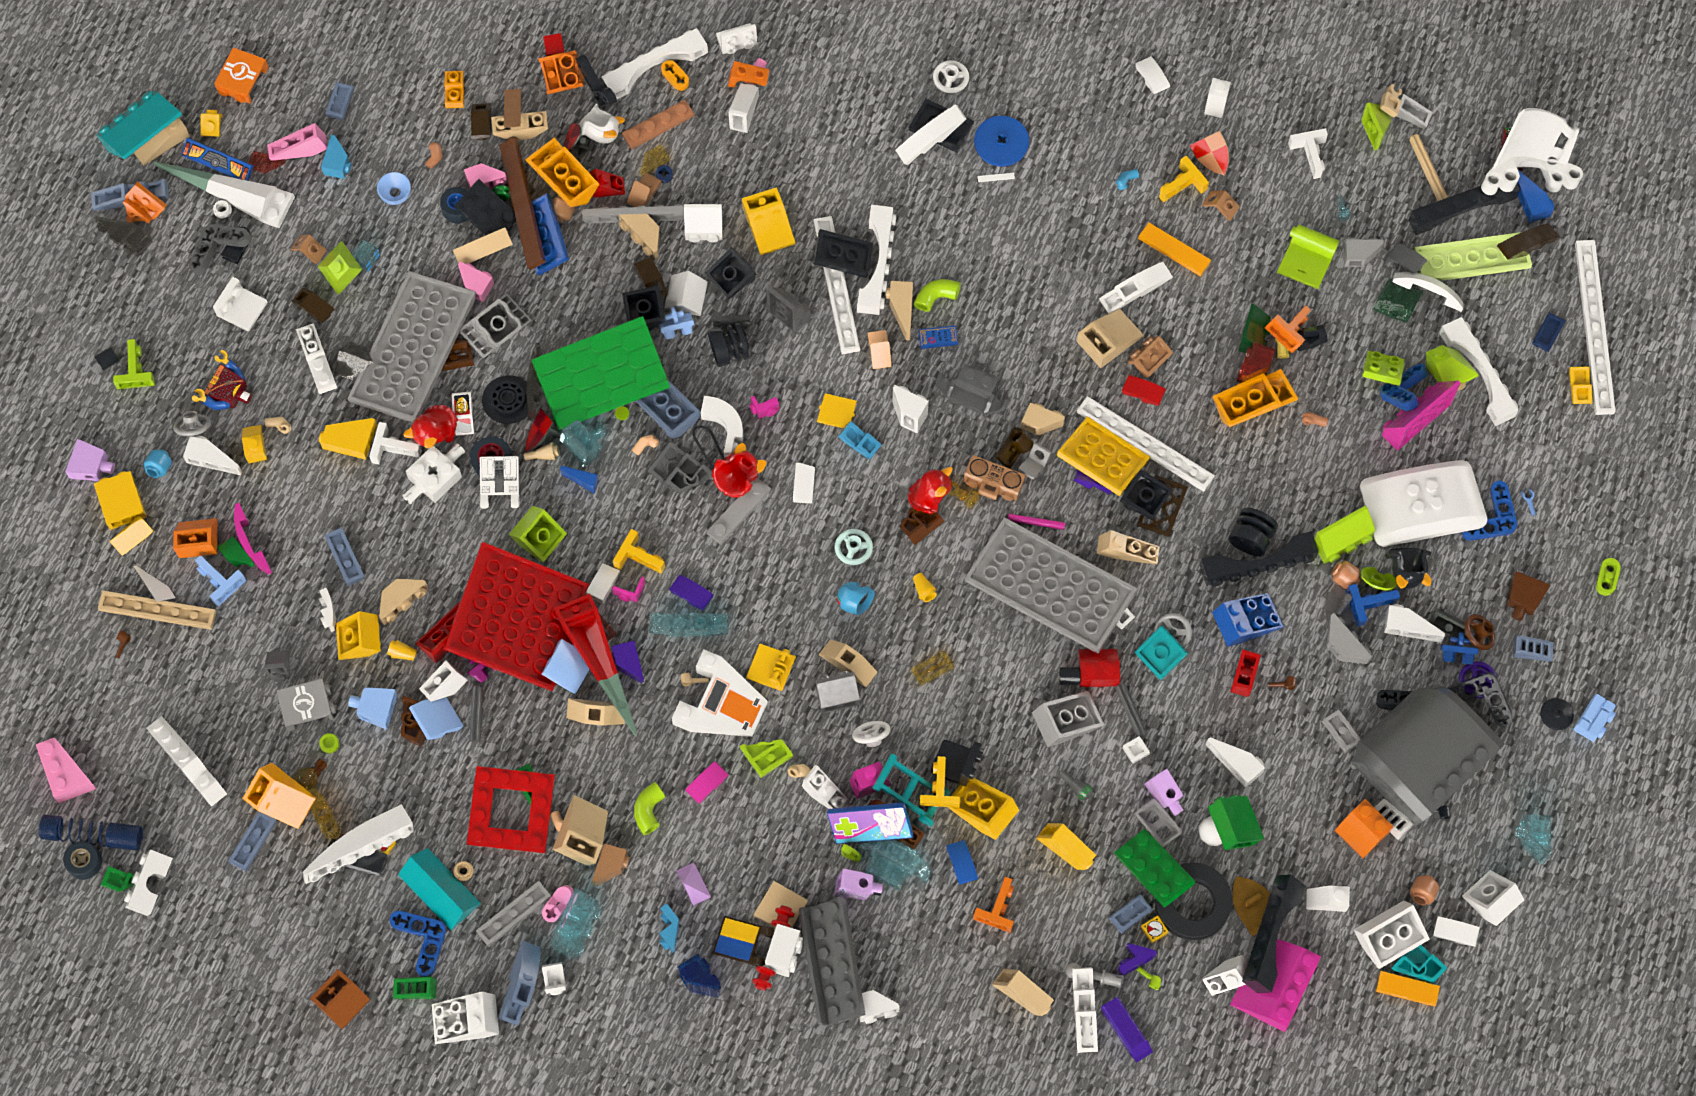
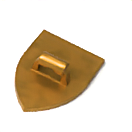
M1236 876L1232 889L1234 908L1253 937L1258 933L1270 893L1259 883L1248 878Z

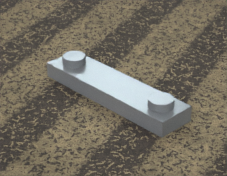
M758 478L751 483V490L744 496L737 498L707 531V534L720 545L730 537L771 491V488Z
M538 881L478 928L476 933L490 947L551 898V895Z

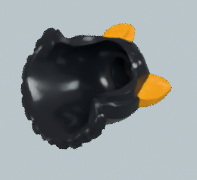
M1403 547L1390 549L1385 554L1386 559L1391 558L1393 575L1400 588L1411 589L1421 583L1431 586L1432 581L1428 575V562L1426 559L1427 555H1431L1430 551Z

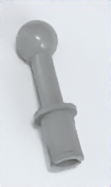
M1070 963L1067 965L1066 974L1069 978H1072V968H1081L1079 964ZM1103 970V973L1093 971V979L1101 981L1102 986L1106 984L1118 988L1122 987L1124 975L1108 973L1107 970Z

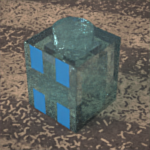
M362 239L352 255L362 270L369 272L379 258L380 253L376 246Z

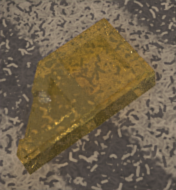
M662 145L645 153L642 168L640 169L641 177L645 173H649L671 161Z

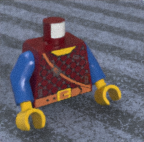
M224 350L219 351L223 355V359L221 360L218 356H215V360L224 364L219 365L205 391L202 389L195 390L200 395V398L194 395L192 400L195 402L201 400L202 404L213 410H224L229 407L235 408L239 401L249 404L252 394L245 391L247 388L245 376L231 359H227L228 355Z

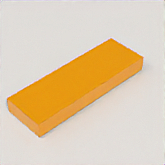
M1380 971L1376 992L1435 1007L1440 986Z

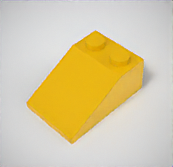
M973 778V780L969 779L966 787L960 785L951 795L960 797L959 808L948 807L981 833L994 840L998 838L1019 812L1012 797L976 778Z

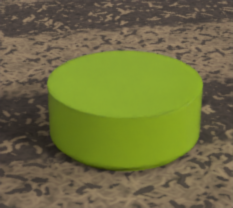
M332 733L324 734L319 740L321 750L327 754L336 752L340 745L337 736Z

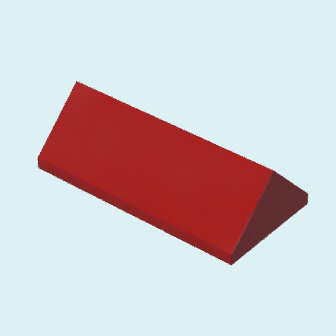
M460 602L415 643L435 663L440 661L449 652L443 650Z

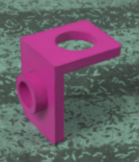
M641 577L635 593L613 586V594L626 602H629V600L638 602L645 585V578Z

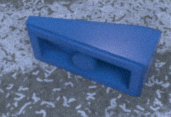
M566 466L560 467L561 475L595 494L599 482L597 474Z

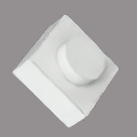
M1140 736L1122 747L1132 764L1150 754Z

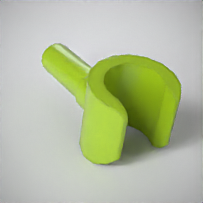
M1139 967L1137 971L1150 980L1148 986L1159 990L1161 986L1160 977L1151 975Z

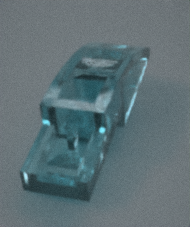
M692 612L689 615L650 613L649 634H667V637L728 634V615Z

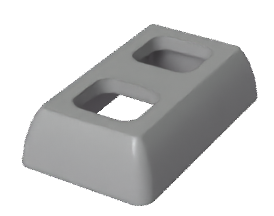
M1152 799L1135 812L1139 821L1162 847L1182 833L1181 829L1156 799ZM1153 810L1159 816V819L1153 824H1149L1144 816ZM1163 826H1167L1171 831V835L1162 840L1156 831Z

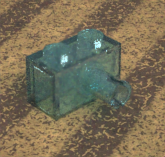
M576 420L563 429L560 441L580 464L585 467L599 457L602 446L597 440L604 437L606 431L604 428L600 430L602 426L598 425L589 432L579 420Z

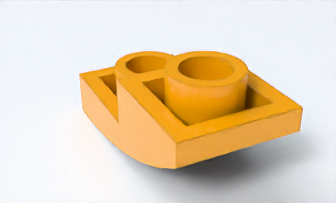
M445 71V108H464L463 71Z

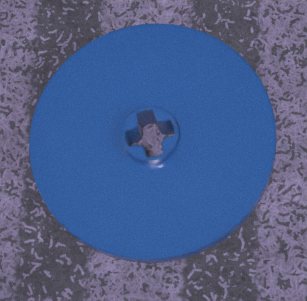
M995 116L985 120L978 127L975 133L974 145L978 155L985 162L1000 167L1010 166L1019 162L1027 153L1029 135L1026 128L1018 120L1008 116ZM999 138H1000L1001 140L1005 139V143H1003V142L998 143Z

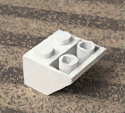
M894 385L893 405L900 425L918 433L928 415L929 401L920 394L915 395L904 386Z

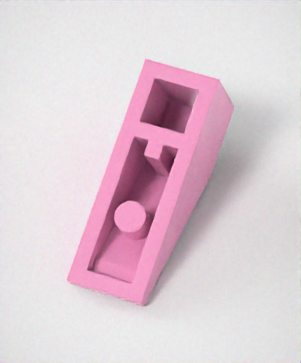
M316 123L267 145L270 160L313 156L326 150L328 146L326 134Z

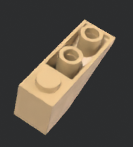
M1110 530L1099 536L1097 554L1112 559L1157 565L1160 546Z

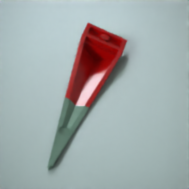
M590 593L555 607L554 612L563 631L632 733L637 737V731L614 664L600 615Z

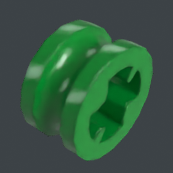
M501 185L493 188V192L503 201L510 198L508 194L509 187Z

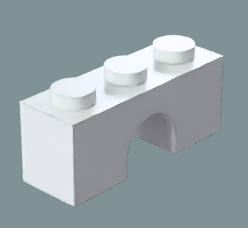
M151 849L147 854L143 853L139 862L142 865L139 872H135L132 883H134L132 891L128 890L124 899L127 902L125 908L146 916L151 914L158 895L151 893L147 889L146 881L151 876L161 879L166 877L173 858Z

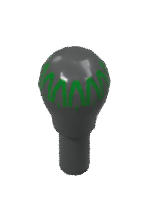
M1065 770L1061 772L1060 777L1070 784V787L1079 799L1087 800L1092 796L1093 790L1089 784L1074 779Z

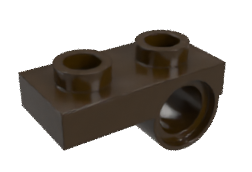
M1014 427L995 457L1004 467L1011 469L1020 454L1027 453L1032 449L1034 442L1022 429Z

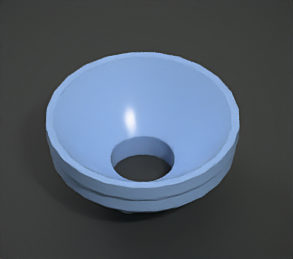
M388 173L378 182V195L387 204H400L408 199L410 195V181L401 173ZM392 189H399L401 191L400 195L397 197L391 196L390 191Z

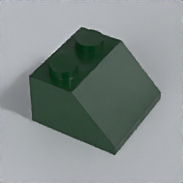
M1252 303L1238 351L1260 357L1261 351H1266L1268 341L1265 340V337L1270 335V332L1265 327L1270 322L1271 317Z

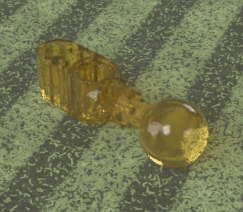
M310 767L297 769L293 779L316 797L310 810L322 834L327 840L337 839L341 834V829L324 795L320 794L316 788L318 783L317 773ZM320 810H327L324 816L317 815ZM325 823H330L333 832H329Z

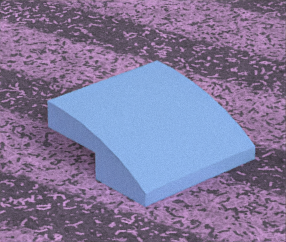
M561 639L552 657L548 660L542 675L575 694L587 675L589 668L576 648Z
M447 697L432 702L426 699L409 708L427 740L442 738L446 733L459 731L463 727Z

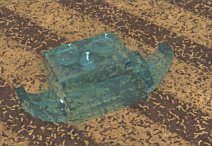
M892 839L859 842L855 849L857 851L866 850L870 852L869 857L872 859L865 869L866 874L873 875V878L899 891L908 876L912 877L915 874L921 878L924 884H927L930 878L929 868L919 856V853Z

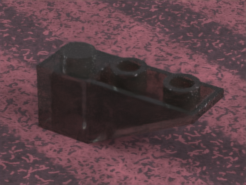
M99 216L94 217L97 229L103 234L107 232L110 235V239L115 244L120 243L123 245V249L129 255L134 254L136 257H139L153 243L150 234L135 223Z

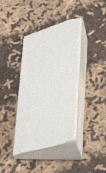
M796 463L793 502L812 503L815 467Z

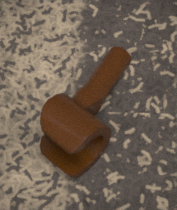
M123 630L116 637L120 641L115 658L120 659L125 645L131 640L130 635Z
M1287 676L1285 682H1268L1269 687H1284L1285 689L1293 690L1297 681L1295 677Z

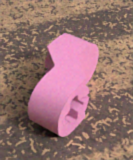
M564 885L555 891L542 911V916L546 921L554 922L562 916L574 899L575 892L572 887Z

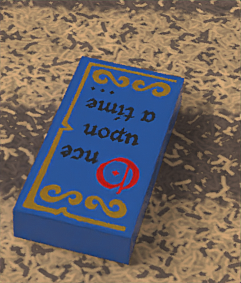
M956 325L918 330L921 349L958 345Z

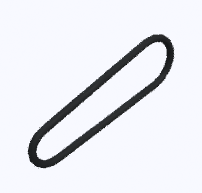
M698 425L692 431L693 438L709 466L713 469V465L695 436V431L698 428L706 429L711 434L723 460L724 455L713 432L706 426Z

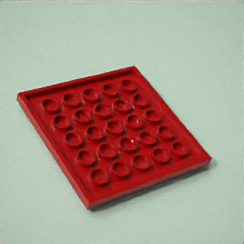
M482 542L443 650L553 691L556 683L542 675L548 660L552 657L558 642L563 639L570 643V639L563 631L554 608L585 596L589 584Z

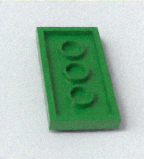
M1143 829L1114 852L1118 860L1164 908L1195 884L1194 879L1146 829Z

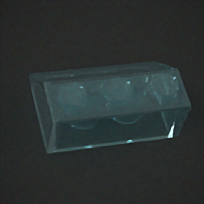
M577 888L574 889L550 941L554 952L573 960L576 959L577 955L581 956L585 947L583 942L585 938L590 937L593 930L592 922L594 919L597 920L601 913L599 902Z

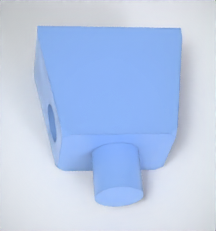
M364 688L361 697L350 696L348 706L358 708L357 715L359 719L388 730L398 695L395 689Z

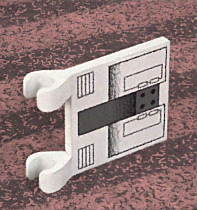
M518 456L480 457V507L482 509L489 507V495H511V508L519 507Z

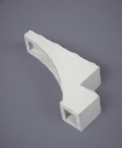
M162 716L146 728L211 807L227 795L197 755Z

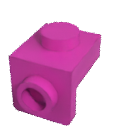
M755 396L750 397V410L753 415L757 414L759 419L765 416L771 417L779 410V402L776 397L761 404H758Z

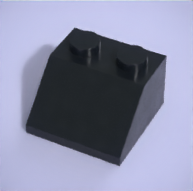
M659 286L622 293L627 322L643 316L649 332L665 322Z

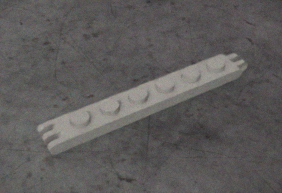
M676 204L674 206L656 205L655 207L641 205L630 208L626 206L618 208L600 207L599 209H583L582 217L584 223L619 222L620 214H648L654 221L684 220V206Z

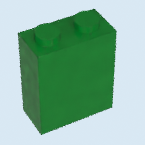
M1235 794L1228 798L1220 796L1214 799L1213 804L1208 806L1225 850L1251 847L1265 839L1247 795L1238 796V794Z

